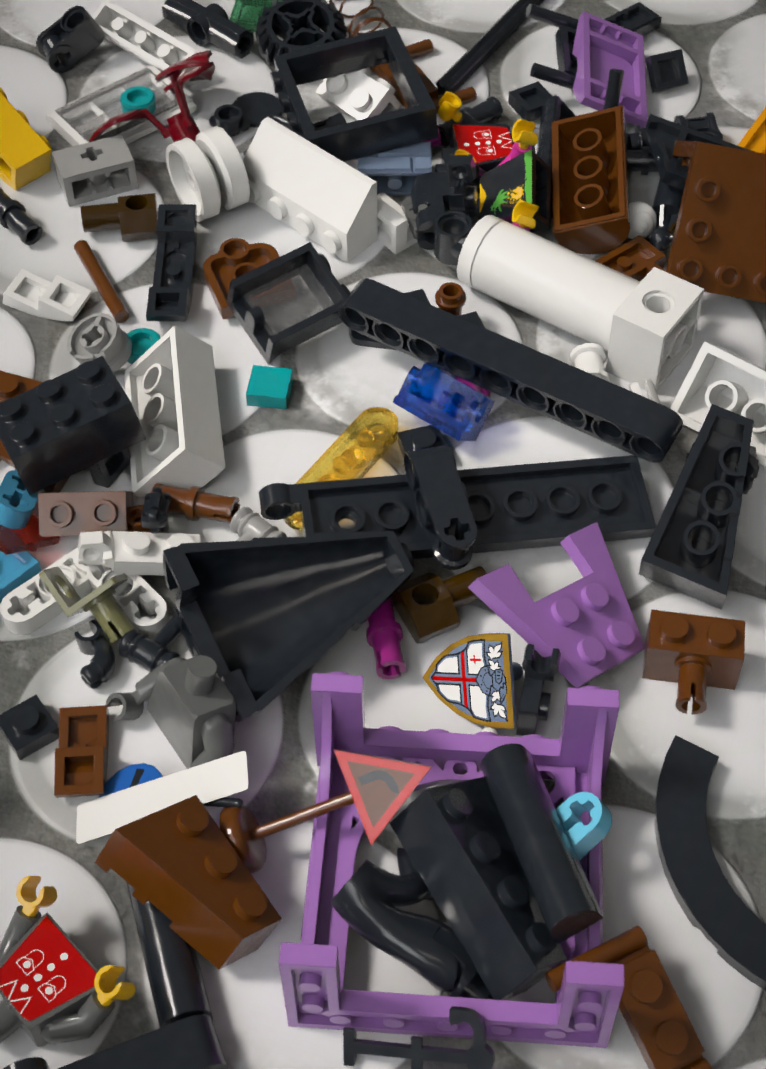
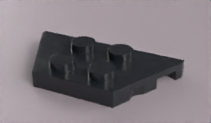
M652 114L649 115L645 126L647 138L662 183L671 185L679 190H684L689 166L682 165V157L673 156L676 141H699L751 151Z

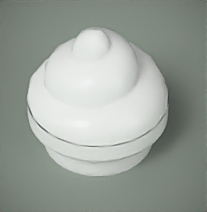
M636 201L630 203V232L628 238L634 239L639 235L646 238L656 227V213L645 202Z

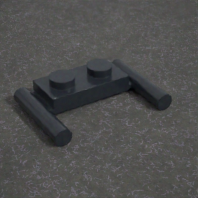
M530 3L526 10V17L559 28L555 34L558 70L534 63L530 76L573 90L577 72V58L572 52L579 19Z

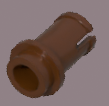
M444 283L436 291L435 302L439 309L459 316L462 315V306L466 302V293L457 283Z

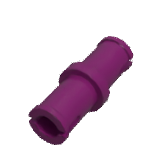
M392 596L368 619L369 627L366 630L367 642L373 647L376 673L378 677L387 680L402 676L401 672L405 673L406 664L403 660L400 645L403 639L401 625L395 620Z

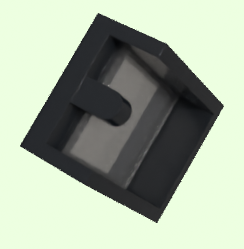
M311 242L231 280L226 304L267 364H270L283 352L342 323L338 315V308L350 294V291L344 284H339L331 272L327 258L322 253L318 254Z

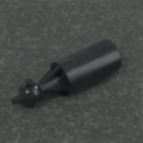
M661 178L652 205L657 216L656 227L650 234V237L645 239L658 250L664 251L673 242L674 234H670V232L676 228L684 190H679L671 185L662 183Z

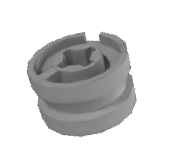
M97 313L82 319L72 329L68 337L67 346L69 353L80 365L103 355L109 367L115 373L126 364L131 355L132 343L130 337L109 314Z

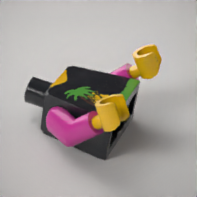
M518 119L512 129L514 144L510 154L497 167L481 176L480 198L477 199L476 209H473L474 215H479L480 219L486 215H493L531 233L551 229L550 167L532 150V146L538 143V135L533 132L536 127L535 122Z

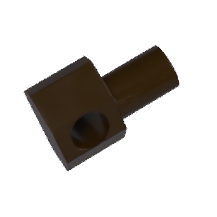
M156 193L117 197L118 203L81 206L84 233L121 229L123 242L157 238L158 207Z
M475 567L443 581L438 575L428 572L407 581L392 595L396 611L417 644L459 627L461 621L456 609L480 599L468 586L477 578L487 574L483 567Z

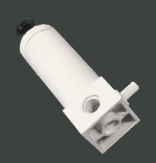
M460 211L443 212L434 221V255L443 264L457 265L458 279L463 284L586 342L599 344L604 350L608 351L606 372L629 383L638 382L639 387L646 390L645 379H652L657 392L694 346L704 289L656 267H653L640 282L493 215L484 216L473 228L470 216Z

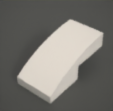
M21 269L3 293V304L41 318L74 321L91 297L92 291L59 275H56L54 280L50 282Z

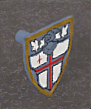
M486 633L465 637L448 646L433 660L422 678L437 698L452 711L475 724L493 728H517L514 681L521 679L523 669L519 663L512 662L510 633Z

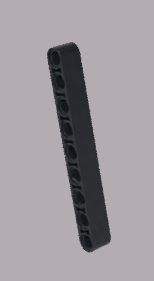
M361 279L338 308V315L341 321L347 327L360 334L646 461L656 463L663 461L684 426L681 417L669 407L372 279Z

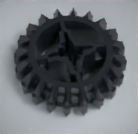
M272 0L271 7H264L262 16L258 17L257 32L255 33L256 43H258L259 53L262 58H265L268 67L275 66L273 56L345 39L347 37V27L345 26L342 12L337 11L335 3L327 4L326 0H282L281 2Z

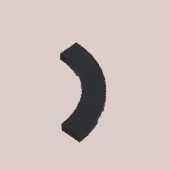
M675 735L664 759L657 784L655 801V834L665 876L686 917L718 949L717 954L749 981L766 990V924L735 893L716 860L709 839L706 822L707 791L719 756Z

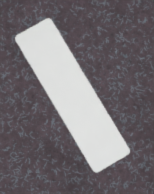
M241 751L79 804L77 807L76 842L81 844L112 834L116 828L194 795H197L202 804L247 790L249 787L247 753Z

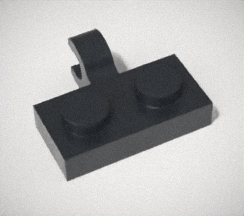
M528 644L525 647L522 662L525 678L518 711L516 735L535 734L538 720L547 721L551 693L543 692L545 680L554 682V677L558 673L561 652L557 648H553L551 656L542 657L534 649L533 644Z

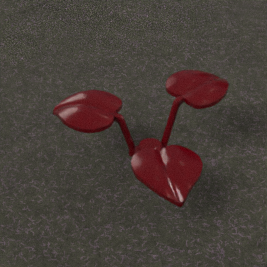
M211 50L193 54L183 61L167 67L155 77L158 83L170 76L171 83L163 91L166 93L172 88L174 89L181 111L166 119L169 127L166 128L147 109H135L107 120L93 133L89 142L96 141L105 130L115 124L141 118L148 119L161 132L164 139L171 136L173 142L184 138H189L195 142L196 135L200 131L192 115H190L183 89L191 81L212 80L215 64L213 61L209 62V58L212 55ZM189 67H196L190 72L180 76L182 70Z

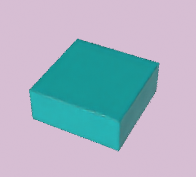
M253 365L246 391L247 406L287 409L293 384V369Z

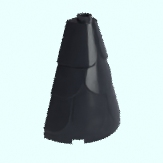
M394 531L315 532L313 537L253 538L251 541L182 543L177 547L163 550L165 579L169 590L177 588L176 607H173L186 644L192 657L204 655L216 662V673L236 702L235 722H241L252 715L262 712L307 668L311 669L349 631H357L410 579L414 572L413 556L406 544H400Z

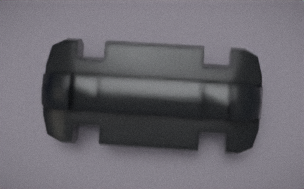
M153 487V492L146 494L142 511L141 525L144 528H150V532L153 534L159 533V528L167 526L171 495L170 493L162 492V487Z

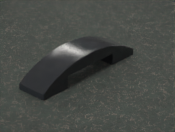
M159 204L156 225L157 253L153 287H149L146 319L147 321H186L191 307L195 277L197 205Z

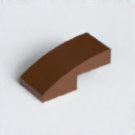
M107 705L59 708V748H55L54 796L56 798L105 795L109 748V709Z

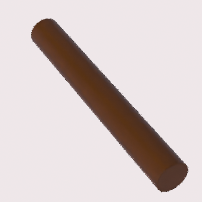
M85 240L76 242L74 250L113 318L118 323L127 321L129 312L88 242Z

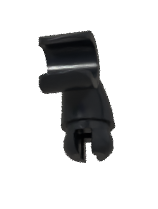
M94 619L89 621L93 636L83 637L78 631L75 632L80 651L85 655H94L90 660V664L80 670L82 680L92 689L98 688L102 682H107L115 669L113 647L104 637L99 623Z

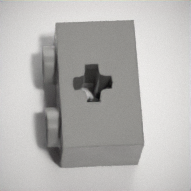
M122 134L52 152L58 182L69 207L139 189L134 159Z

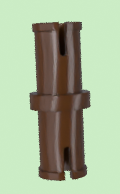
M156 483L153 486L162 487V492L170 493L171 503L169 512L185 515L187 520L198 521L200 518L230 524L232 517L240 509L238 497L205 493L202 487L193 486L188 490Z

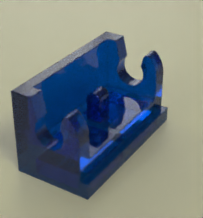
M424 363L421 369L416 366L411 368L393 403L458 441H476L495 400L439 368Z

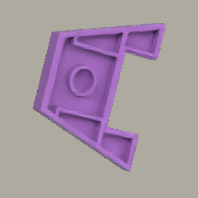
M597 522L568 535L560 542L583 578L536 602L533 601L509 564L477 578L468 586L477 597L528 644H533L534 649L542 657L551 656L553 648L559 649L561 657L558 672L576 688L585 685L645 649L644 642Z

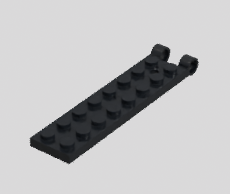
M635 455L457 470L460 480L466 488L469 506L478 530L476 540L472 544L473 554L561 546L560 542L568 535L595 522L598 523L604 541L652 537L656 528L638 457ZM405 475L299 484L274 483L263 487L259 491L261 515L269 520H281L300 511L304 537H313L315 532L394 531L400 544L404 543L408 546L413 559L433 557L425 528L419 520L413 492L409 488ZM343 519H350L355 523V527L344 529L340 527L339 522Z

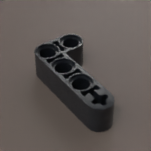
M200 1014L184 1018L57 1069H228V1065L211 1017ZM30 1057L15 1061L3 1069L50 1068L45 1059Z

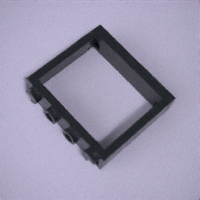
M396 26L273 56L276 71L270 72L274 92L278 93L282 112L287 115L289 129L343 162L438 138L436 107ZM385 63L388 64L408 108L315 131L297 85Z

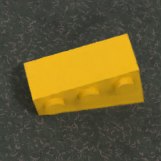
M0 87V179L16 191L50 172L52 148L48 140L43 135H38L30 126L26 115L21 110H16L10 104L5 92Z

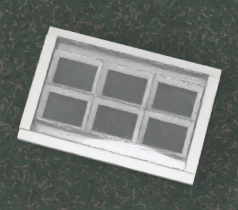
M149 65L47 113L46 118L51 123V126L69 144L76 146L88 143L93 133L103 123L123 113L120 96L131 87L142 86L151 89L155 93L157 108L152 115L164 126L168 125L166 119L181 111L174 89L171 88L166 93L163 91L171 83V80L167 77L157 83L155 77L161 71L154 65ZM184 92L191 114L197 111V106L192 102V98ZM141 118L115 124L105 130L97 140L122 134L126 144H129L158 129L148 119Z

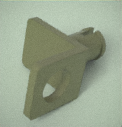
M58 566L45 569L39 573L40 578L67 617L82 613L83 611H90L110 639L111 644L122 639L127 632L136 628L113 596L116 593L114 589L129 579L125 573L110 578L82 599ZM56 582L62 587L66 595L59 589Z

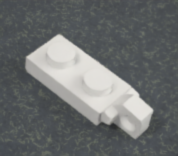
M139 531L80 532L78 561L79 564L103 565L113 568V574L165 576L163 550L177 547L182 543H201L200 534L185 533L153 534L151 532Z

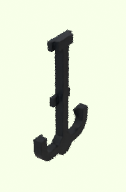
M451 1006L449 1009L451 1026L466 1022L473 1029V1045L468 1050L424 1046L423 1037L412 1036L411 1044L357 1039L355 1028H343L344 1066H354L357 1054L411 1059V1069H423V1060L466 1064L468 1069H491L495 1062V1053L487 1044V1030L484 1019L478 1012L468 1007Z

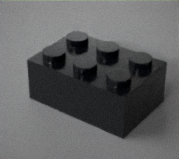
M103 355L92 361L84 362L69 372L54 379L46 380L39 386L0 403V439L29 496L147 439L130 399Z

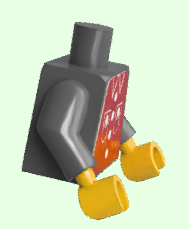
M27 876L18 883L16 896L21 905L16 908L0 944V1043L20 1027L37 1047L45 1046L48 1043L60 1044L87 1039L95 1033L113 1011L115 1000H128L135 994L133 982L123 981L116 986L117 978L125 971L124 967L107 965L98 971L48 912L41 917L40 907L51 906L57 899V891L54 886H44L37 898L36 888L41 881L40 876Z

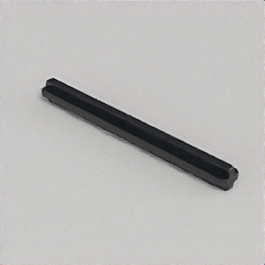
M517 0L436 82L438 95H444L447 91L455 93L528 18L526 17L528 5L531 3L540 6L545 0Z

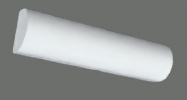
M103 0L92 16L103 29L105 39L149 65H154L161 72L167 67L199 53L192 47L110 0ZM189 67L182 70L180 76L190 72L196 67ZM197 80L188 82L186 86L194 84Z

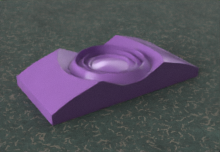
M583 11L579 17L572 52L577 58V72L573 85V92L577 101L595 110H603L610 69L623 70L624 76L619 106L623 105L626 122L636 126L640 125L641 128H644L648 118L643 35Z

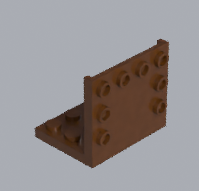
M676 141L673 156L682 157V165L689 166L666 272L703 288L704 292L766 303V154L699 141Z

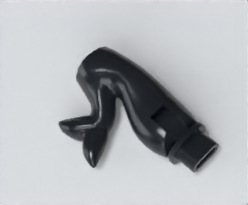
M400 847L397 849L399 875L390 873L366 859L330 901L342 919L366 941L413 969L437 990H450L448 997L459 996L487 999L490 992L477 972L470 955L449 925L429 916L396 908L413 905L423 900H435L404 848Z

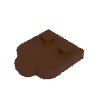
M232 238L221 244L218 253L211 255L205 260L203 265L205 281L223 320L235 316L226 304L230 281L280 257L273 246L266 243L249 245L243 239ZM289 280L250 300L255 307L259 306L261 309L296 300V289L292 280Z

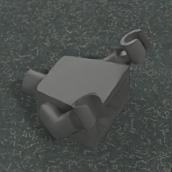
M198 655L187 660L182 657L173 658L157 666L137 682L134 692L113 693L106 701L107 707L123 704L122 712L114 719L115 721L136 720L140 718L144 709L143 702H148L147 710L187 769L233 754L235 746L236 702L216 673V662L208 656Z

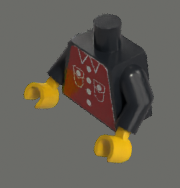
M447 91L438 101L440 106L438 115L443 121L453 120L450 132V148H456L457 151L454 155L471 154L473 156L477 170L475 180L470 184L477 187V194H479L481 176L497 167L510 154L514 144L511 130L506 124L481 123L476 121L466 111H458L462 106L460 98L453 92ZM532 146V150L536 153L535 146Z

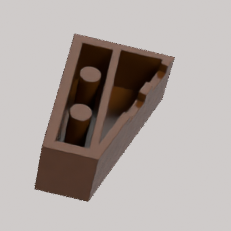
M197 795L116 828L94 862L106 873L112 869L135 889L131 895L143 905L149 901L172 921L169 927L218 970L258 950L282 920Z

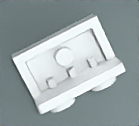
M366 68L326 78L316 90V93L323 100L355 121L380 115L387 105L395 110L401 105L393 95L396 91L394 87L380 77L377 81L370 78L372 75Z

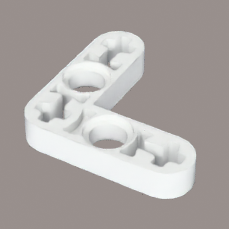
M78 547L46 568L58 566L81 599L110 578L120 575L113 574V568L103 566L105 573L102 575L101 570L96 565L79 564ZM39 573L8 593L0 604V613L4 624L14 634L24 635L32 633L63 612L52 594L47 591L48 588L40 578ZM127 575L129 579L125 582L133 585L132 590L125 595L113 596L132 624L136 626V629H139L142 634H148L150 638H153L169 622L167 604L140 575ZM37 595H40L41 600L43 601L44 604H41V601H40L39 597H38L37 599H35V597H36ZM140 602L141 608L148 615L156 614V617L153 619L147 616L141 618L137 604ZM20 608L25 612L30 611L28 614L24 616L22 615V613H15V611Z

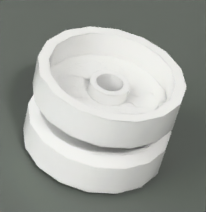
M215 126L197 134L195 142L189 138H184L166 147L167 168L174 189L182 204L197 205V222L219 214L220 206L230 210L249 201L250 187L244 163L234 142L224 129Z

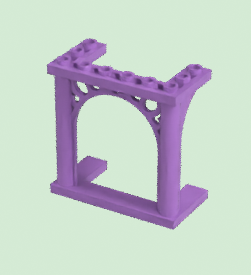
M341 671L328 674L313 673L311 701L317 766H320L316 804L349 792L333 749L432 766L414 791L431 786L452 784L484 777L480 765L485 755L496 747L510 743L523 745L531 753L542 779L554 780L555 787L549 793L554 807L579 792L593 793L602 801V783L605 782L619 712V690H605L598 686L568 687L560 739H547L537 734L513 737L498 736L495 733L486 731L475 734L450 733L443 729L409 731L394 726H383L378 729L365 728L363 676L350 675ZM354 803L314 818L300 943L281 942L279 970L288 1027L343 1030L344 1027L355 1028V1031L473 1039V1029L468 1023L461 1022L453 1026L450 1025L449 1009L451 1006L471 1008L482 1016L486 1024L487 1040L607 1048L624 989V964L569 961L603 943V919L560 943L567 960L563 962H566L561 989L555 993V1004L343 990L349 925L336 912L330 901L354 874L356 855L366 832ZM587 810L580 815L585 826L592 821ZM353 821H356L357 824L352 828ZM602 839L579 862L603 913Z

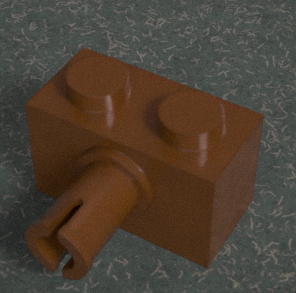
M651 609L645 637L642 678L678 683L675 704L677 710L687 714L688 701L692 697L691 715L701 714L707 709L706 686L732 690L736 688L744 662L745 621Z

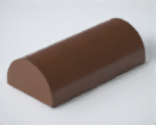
M623 105L552 122L553 235L561 246L576 253L599 254L610 251L621 245L630 232L626 121Z

